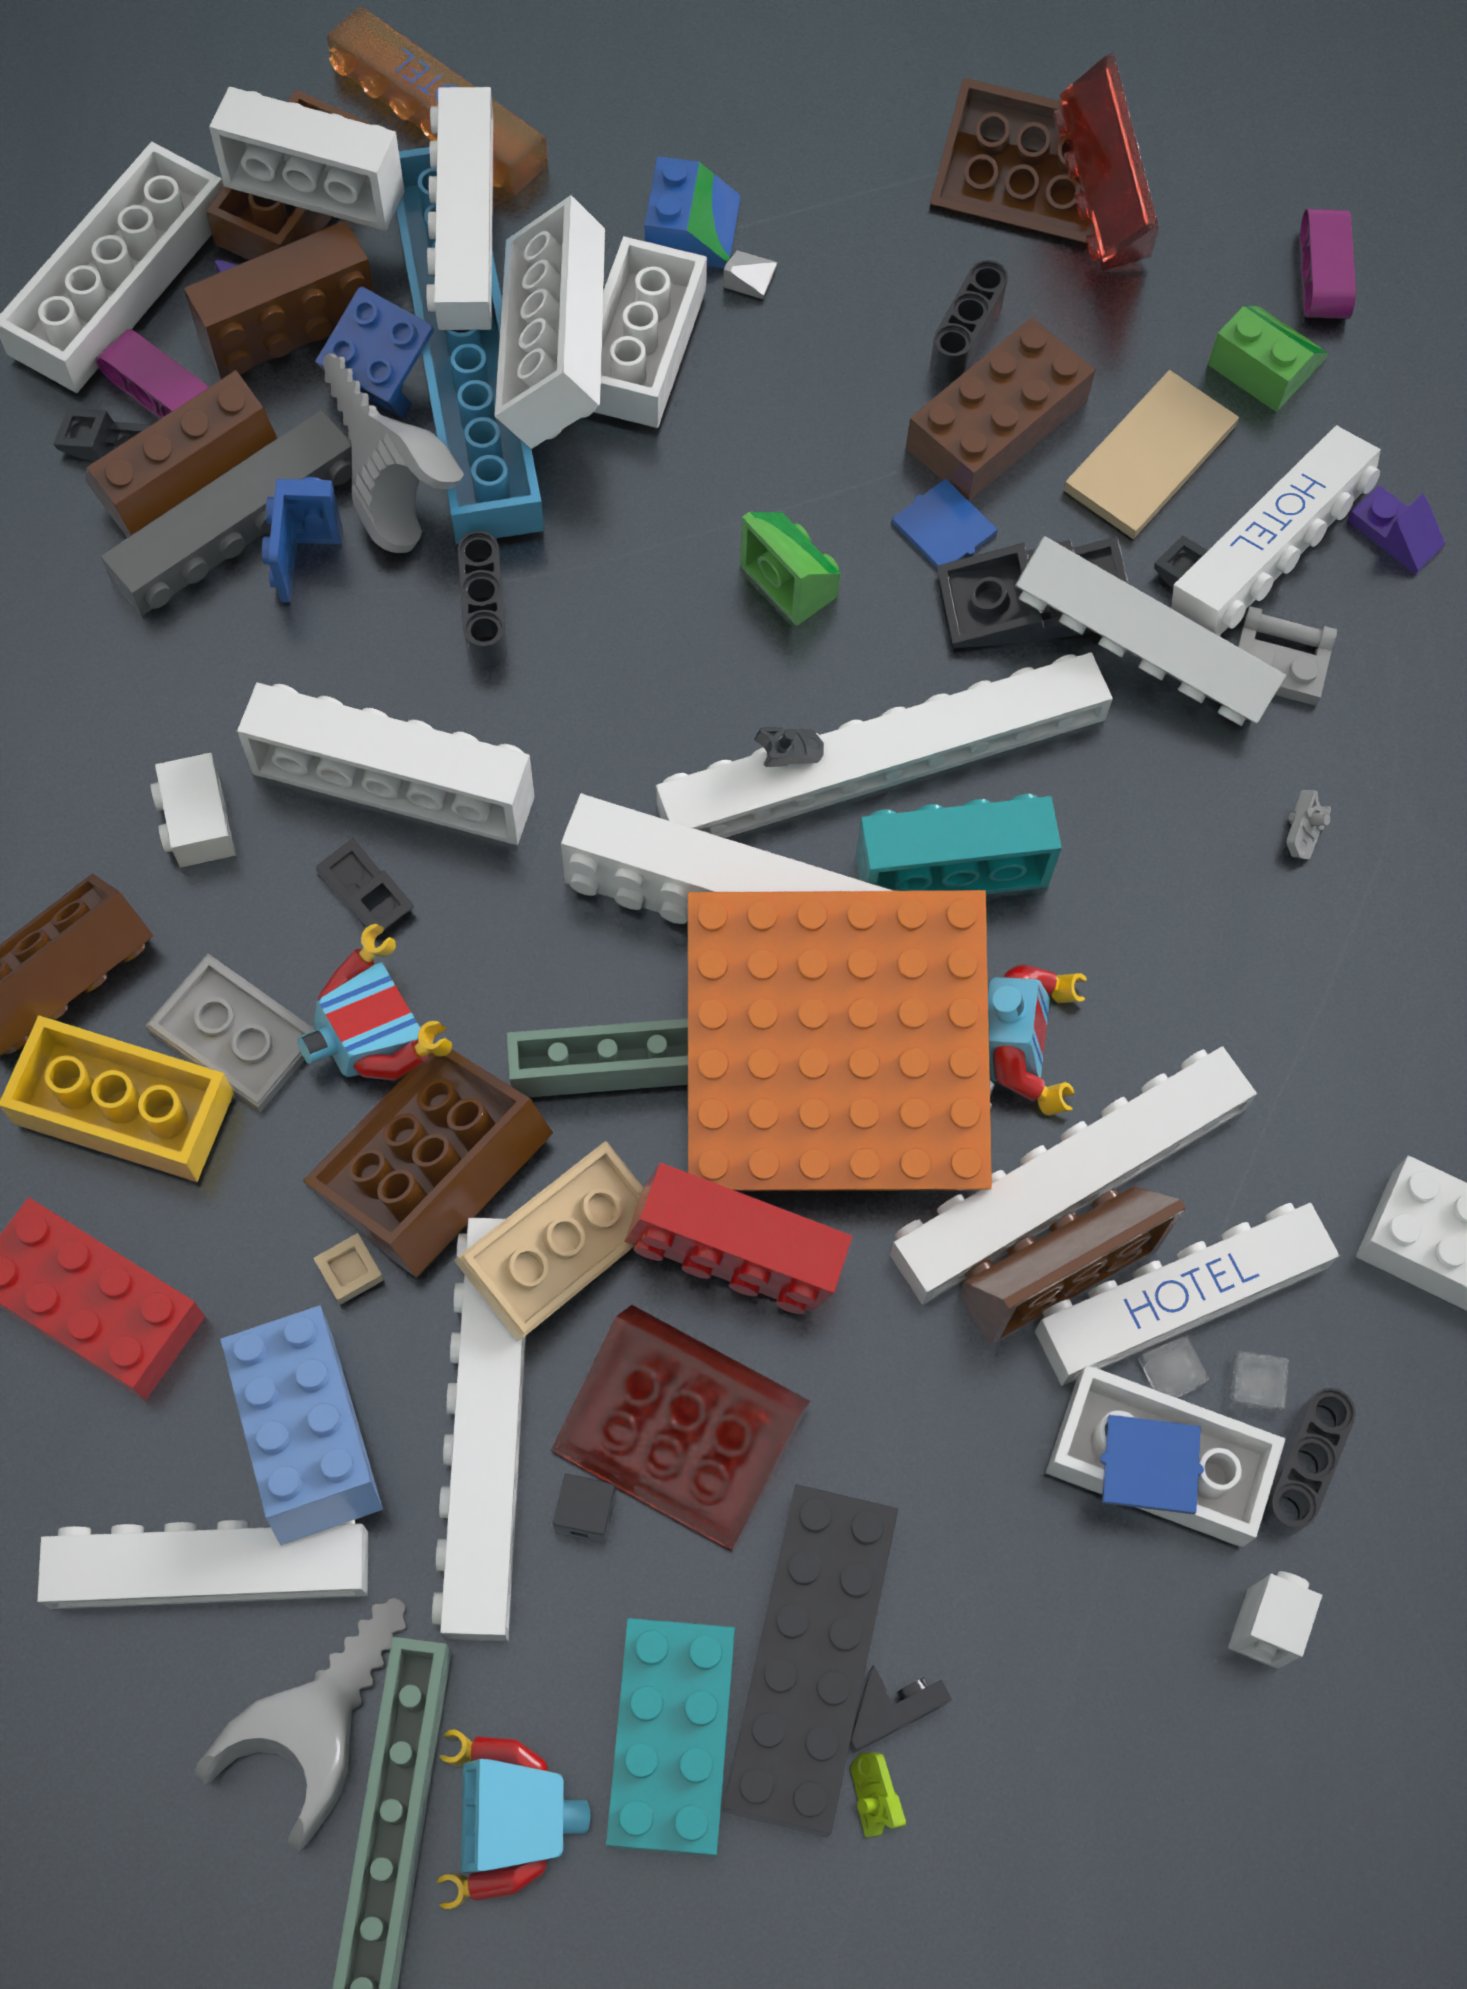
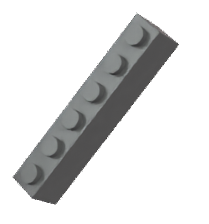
M322 410L318 411L101 555L111 582L141 616L152 609L162 607L170 600L172 595L190 583L202 580L209 570L224 560L239 555L246 545L261 535L271 533V525H268L266 519V502L268 497H274L276 479L315 477L321 480L332 481L333 487L347 482L352 477L351 441Z

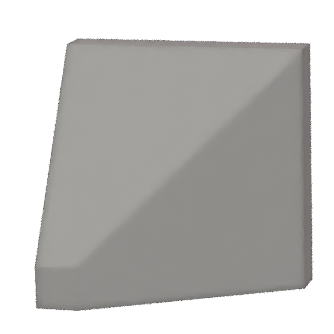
M737 250L725 265L723 287L764 299L777 268V262Z

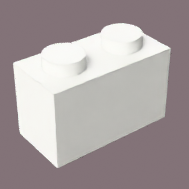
M212 753L155 764L158 782L151 784V792L156 810H164L166 824L158 826L164 852L173 851L180 868L236 856L220 774Z
M1279 1571L1277 1576L1269 1574L1247 1589L1228 1648L1276 1669L1303 1657L1322 1595L1309 1590V1582L1292 1573Z

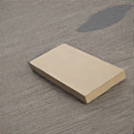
M1169 370L1065 481L1063 490L1134 539L1237 426L1239 417Z
M605 1141L459 1255L454 1262L513 1337L519 1341L635 1246L624 1242L643 1186L609 1143Z

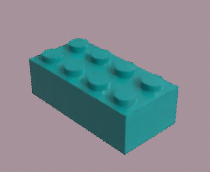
M1023 794L1012 798L1010 801L990 803V801L985 799L969 801L963 806L943 808L941 805L931 804L910 812L896 813L893 810L873 812L869 816L861 817L855 861L860 881L893 891L986 890V894L1049 887L1062 846L1052 796L1037 797L1033 794Z
M627 1619L606 1840L607 1848L706 1857L717 1856L735 1627Z

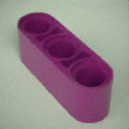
M1307 208L1303 213L1300 228L1304 315L1307 318L1350 319L1353 314L1356 298L1351 213L1349 210Z
M127 329L95 358L98 368L109 381L160 419L209 388L203 381L131 329Z

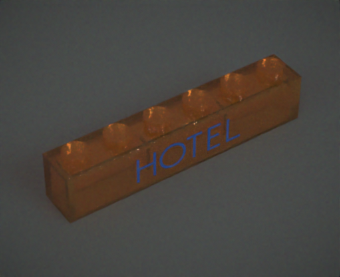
M362 6L327 34L330 52L329 59L333 68L340 75L348 76L361 85L364 91L372 98L382 100L401 119L409 120L418 126L432 141H437L438 134H432L430 107L438 106V88L475 87ZM492 99L493 185L496 187L501 186L515 196L548 166L546 137Z

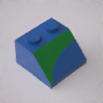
M657 156L644 224L645 242L707 257V266L725 268L726 263L731 258L741 195L698 161Z

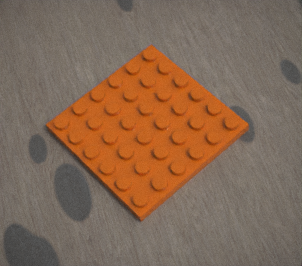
M986 890L688 892V1173L734 1191L991 1190Z

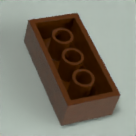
M296 90L287 101L288 103H298L303 107L321 112L339 114L344 118L370 125V122L299 90ZM228 187L222 188L206 210L215 245L248 260L323 230L332 217Z
M346 221L184 288L199 342L220 379H223L235 370L239 375L243 374L252 367L273 358L283 357L290 351L308 343L325 339L334 331L358 288L364 287L374 293L368 257Z
M1031 317L910 417L906 449L941 480L947 479L968 501H971L1088 401L1096 370Z

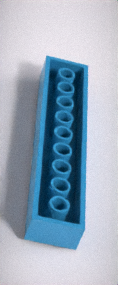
M429 147L399 151L405 192L396 209L413 310L415 316L430 323L434 328V332L421 354L436 437L447 446L464 473L455 488L446 489L455 542L459 544L463 536L474 531H485L494 538L544 531L542 501L532 450L495 417L502 298L493 252L491 329L438 330L436 312H428L427 284H435V275L428 274L427 249L435 248L436 239H429L428 212H436V203H430L429 176H437V168H431Z

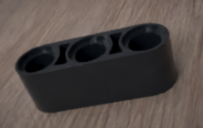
M982 260L975 263L935 332L930 369L933 375L942 381L954 382L970 368L1002 309L1008 274L1004 266L997 261Z
M474 531L463 536L458 545L463 632L469 660L480 668H492L502 663L507 656L499 546L497 540L491 534L485 531ZM479 558L487 559L483 562H473L475 559ZM481 597L490 598L488 601L484 602L475 601L476 599ZM485 636L494 638L487 642L477 641Z
M1335 1388L1320 1390L1303 1404L1297 1414L1279 1459L1262 1517L1266 1527L1274 1534L1280 1536L1294 1535L1311 1524L1318 1515L1355 1420L1356 1410L1354 1403L1349 1395L1342 1390ZM1317 1405L1327 1406L1333 1411L1336 1417V1427L1326 1426L1320 1422L1316 1413ZM1298 1451L1309 1452L1316 1458L1318 1473L1313 1474L1302 1469L1298 1462ZM1280 1497L1291 1498L1296 1502L1300 1510L1298 1521L1289 1520L1282 1514L1279 1508Z

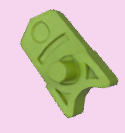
M875 1752L860 1753L851 1763L850 1771L858 1798L857 1809L865 1836L869 1838L881 1835L885 1825L889 1828L905 1826L906 1819L900 1799L894 1791L883 1754Z

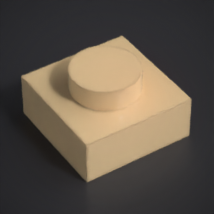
M358 1233L313 1258L339 1305L384 1280Z

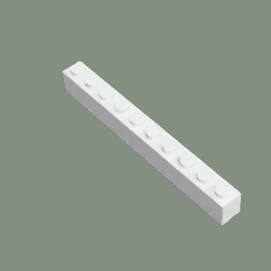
M1092 652L1077 657L1072 654L1066 655L1045 667L1035 670L1031 667L1023 668L1014 672L1010 677L999 681H980L963 692L953 695L937 694L917 706L907 709L905 707H895L883 713L882 716L864 722L852 720L841 725L838 730L821 735L816 733L824 742V755L818 763L765 767L764 761L767 758V752L763 747L756 750L751 756L733 762L731 760L717 761L706 770L690 775L685 773L672 775L666 778L663 783L656 785V806L661 819L726 838L1104 721L1113 698Z

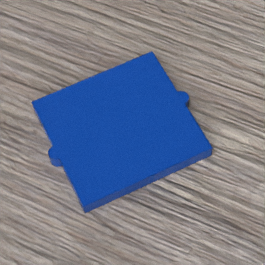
M947 479L940 482L923 496L920 494L916 495L914 502L892 517L891 523L936 568L937 565L974 556L975 550L997 535L998 531Z
M1108 1415L1105 1453L1099 1458L1100 1463L1104 1465L1102 1503L1196 1514L1198 1476L1204 1471L1203 1466L1199 1464L1201 1426Z

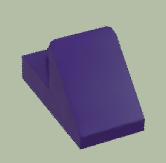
M1378 485L1351 511L1347 520L1415 575L1446 544L1424 494H1421L1407 507L1381 485Z

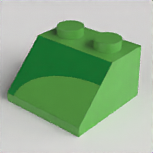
M1243 306L1218 332L1207 365L1277 412L1327 358L1328 352L1260 306Z
M748 512L742 516L740 566L796 626L838 597L841 573L837 563L830 555L822 554L811 543L809 534L800 524H793L783 512Z

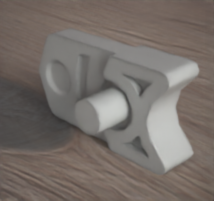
M1302 790L1294 812L1289 815V823L1292 826L1286 842L1290 854L1294 858L1310 859L1320 831L1324 830L1325 826L1330 823L1331 807L1320 805L1317 790Z

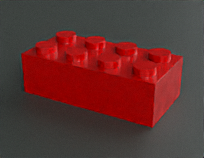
M660 1162L643 1187L624 1242L635 1245L634 1251L643 1257L657 1261L663 1260V1257L682 1263L681 1269L688 1274L705 1279L714 1275L729 1281V1287L738 1293L747 1296H757L758 1293L777 1299L776 1305L785 1311L804 1314L805 1310L809 1312L814 1311L834 1294L853 1236Z
M30 1197L27 1198L0 1234V1309L143 1401H146L205 1318V1315L195 1301Z

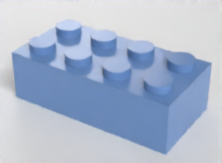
M321 1305L221 1338L265 1517L280 1546L383 1510L334 1337Z

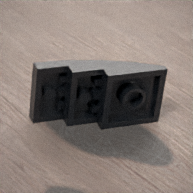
M1118 537L1073 548L1071 539L1058 543L1129 584ZM1020 543L937 565L954 648L1000 646L1081 635L1059 622L1062 613L1046 605L1043 612L1019 599L1023 591L1015 587V584L1035 549L1027 551L1025 543ZM1086 628L1083 634L1092 633L1093 631Z

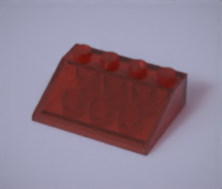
M1114 53L1104 56L1060 94V109L1053 111L1059 137L1067 135L1070 151L1064 153L1069 177H1077L1081 193L1075 194L1081 220L1088 218L1092 234L1086 236L1091 261L1099 260L1102 271L1152 257L1159 230Z
M631 1304L615 1317L551 1451L603 1480L615 1484L621 1490L732 1551L786 1452L811 1401Z

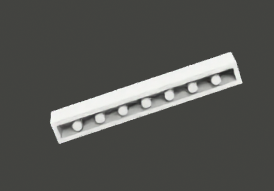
M1222 1046L1210 1054H1207L1205 1050L1198 1051L1180 1065L1182 1068L1180 1072L1170 1078L1165 1073L1156 1076L1140 1089L1143 1094L1129 1102L1125 1097L1114 1101L1100 1113L1103 1118L1087 1126L1085 1121L1077 1123L1060 1136L1062 1142L1051 1149L1046 1150L1044 1145L1033 1149L1019 1161L1021 1166L1006 1175L1003 1170L993 1173L991 1190H980L967 1199H964L961 1194L942 1204L937 1209L939 1215L925 1224L918 1219L900 1229L895 1234L897 1240L893 1243L890 1256L921 1304L924 1305L965 1280V1273L979 1263L990 1260L992 1263L1008 1254L1007 1250L1020 1240L1028 1236L1035 1238L1048 1230L1061 1217L1071 1212H1078L1102 1194L1121 1186L1245 1111L1257 1093L1225 1048Z
M468 1218L467 1234L458 1235L457 1257L505 1219ZM464 1275V1283H455L454 1313H462L461 1333L452 1332L450 1344V1362L458 1363L457 1383H449L447 1389V1414H455L454 1434H445L443 1445V1465L452 1467L450 1486H442L440 1492L439 1514L440 1518H448L447 1539H438L436 1571H444L443 1593L435 1592L433 1596L432 1625H441L440 1633L445 1640L508 1641L526 1336L517 1341Z

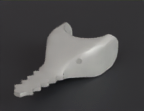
M328 353L323 361L325 382L331 383V396L337 398L338 411H343V425L348 426V439L351 440L352 500L354 508L370 537L377 545L390 552H409L415 547L422 533L415 508L416 491L419 481L421 480L426 485L436 489H451L457 486L464 473L447 446L431 431L380 415L375 406L369 405L368 394L360 392V382L353 381L352 369L345 368V358Z
M395 1597L383 1604H373V1619L360 1620L358 1622L359 1635L344 1639V1652L330 1654L329 1669L317 1671L312 1682L252 1703L225 1726L197 1763L194 1777L207 1785L235 1759L258 1752L277 1754L291 1761L301 1771L307 1783L303 1809L287 1840L288 1845L297 1851H301L318 1831L342 1794L348 1774L352 1710L362 1705L359 1690L373 1686L371 1671L384 1667L381 1653L390 1651L393 1634L406 1630V1624L403 1619L406 1605Z

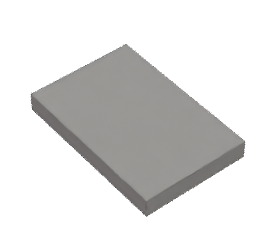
M210 954L203 958L145 1025L150 1034L189 1062L224 1073L234 1094L260 1113L304 1062L305 1059L298 1045V1037L316 1030Z

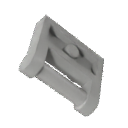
M1249 606L1245 614L1237 647L1286 674L1275 695L1317 706L1321 698L1331 652L1337 636V629L1323 626L1321 630L1264 615L1262 614V609ZM1256 631L1316 647L1315 654L1256 640Z

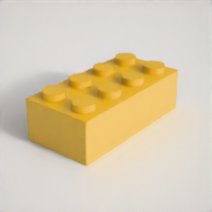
M38 1015L0 1099V1108L15 1125L198 1182L234 1091L227 1077L222 1072Z

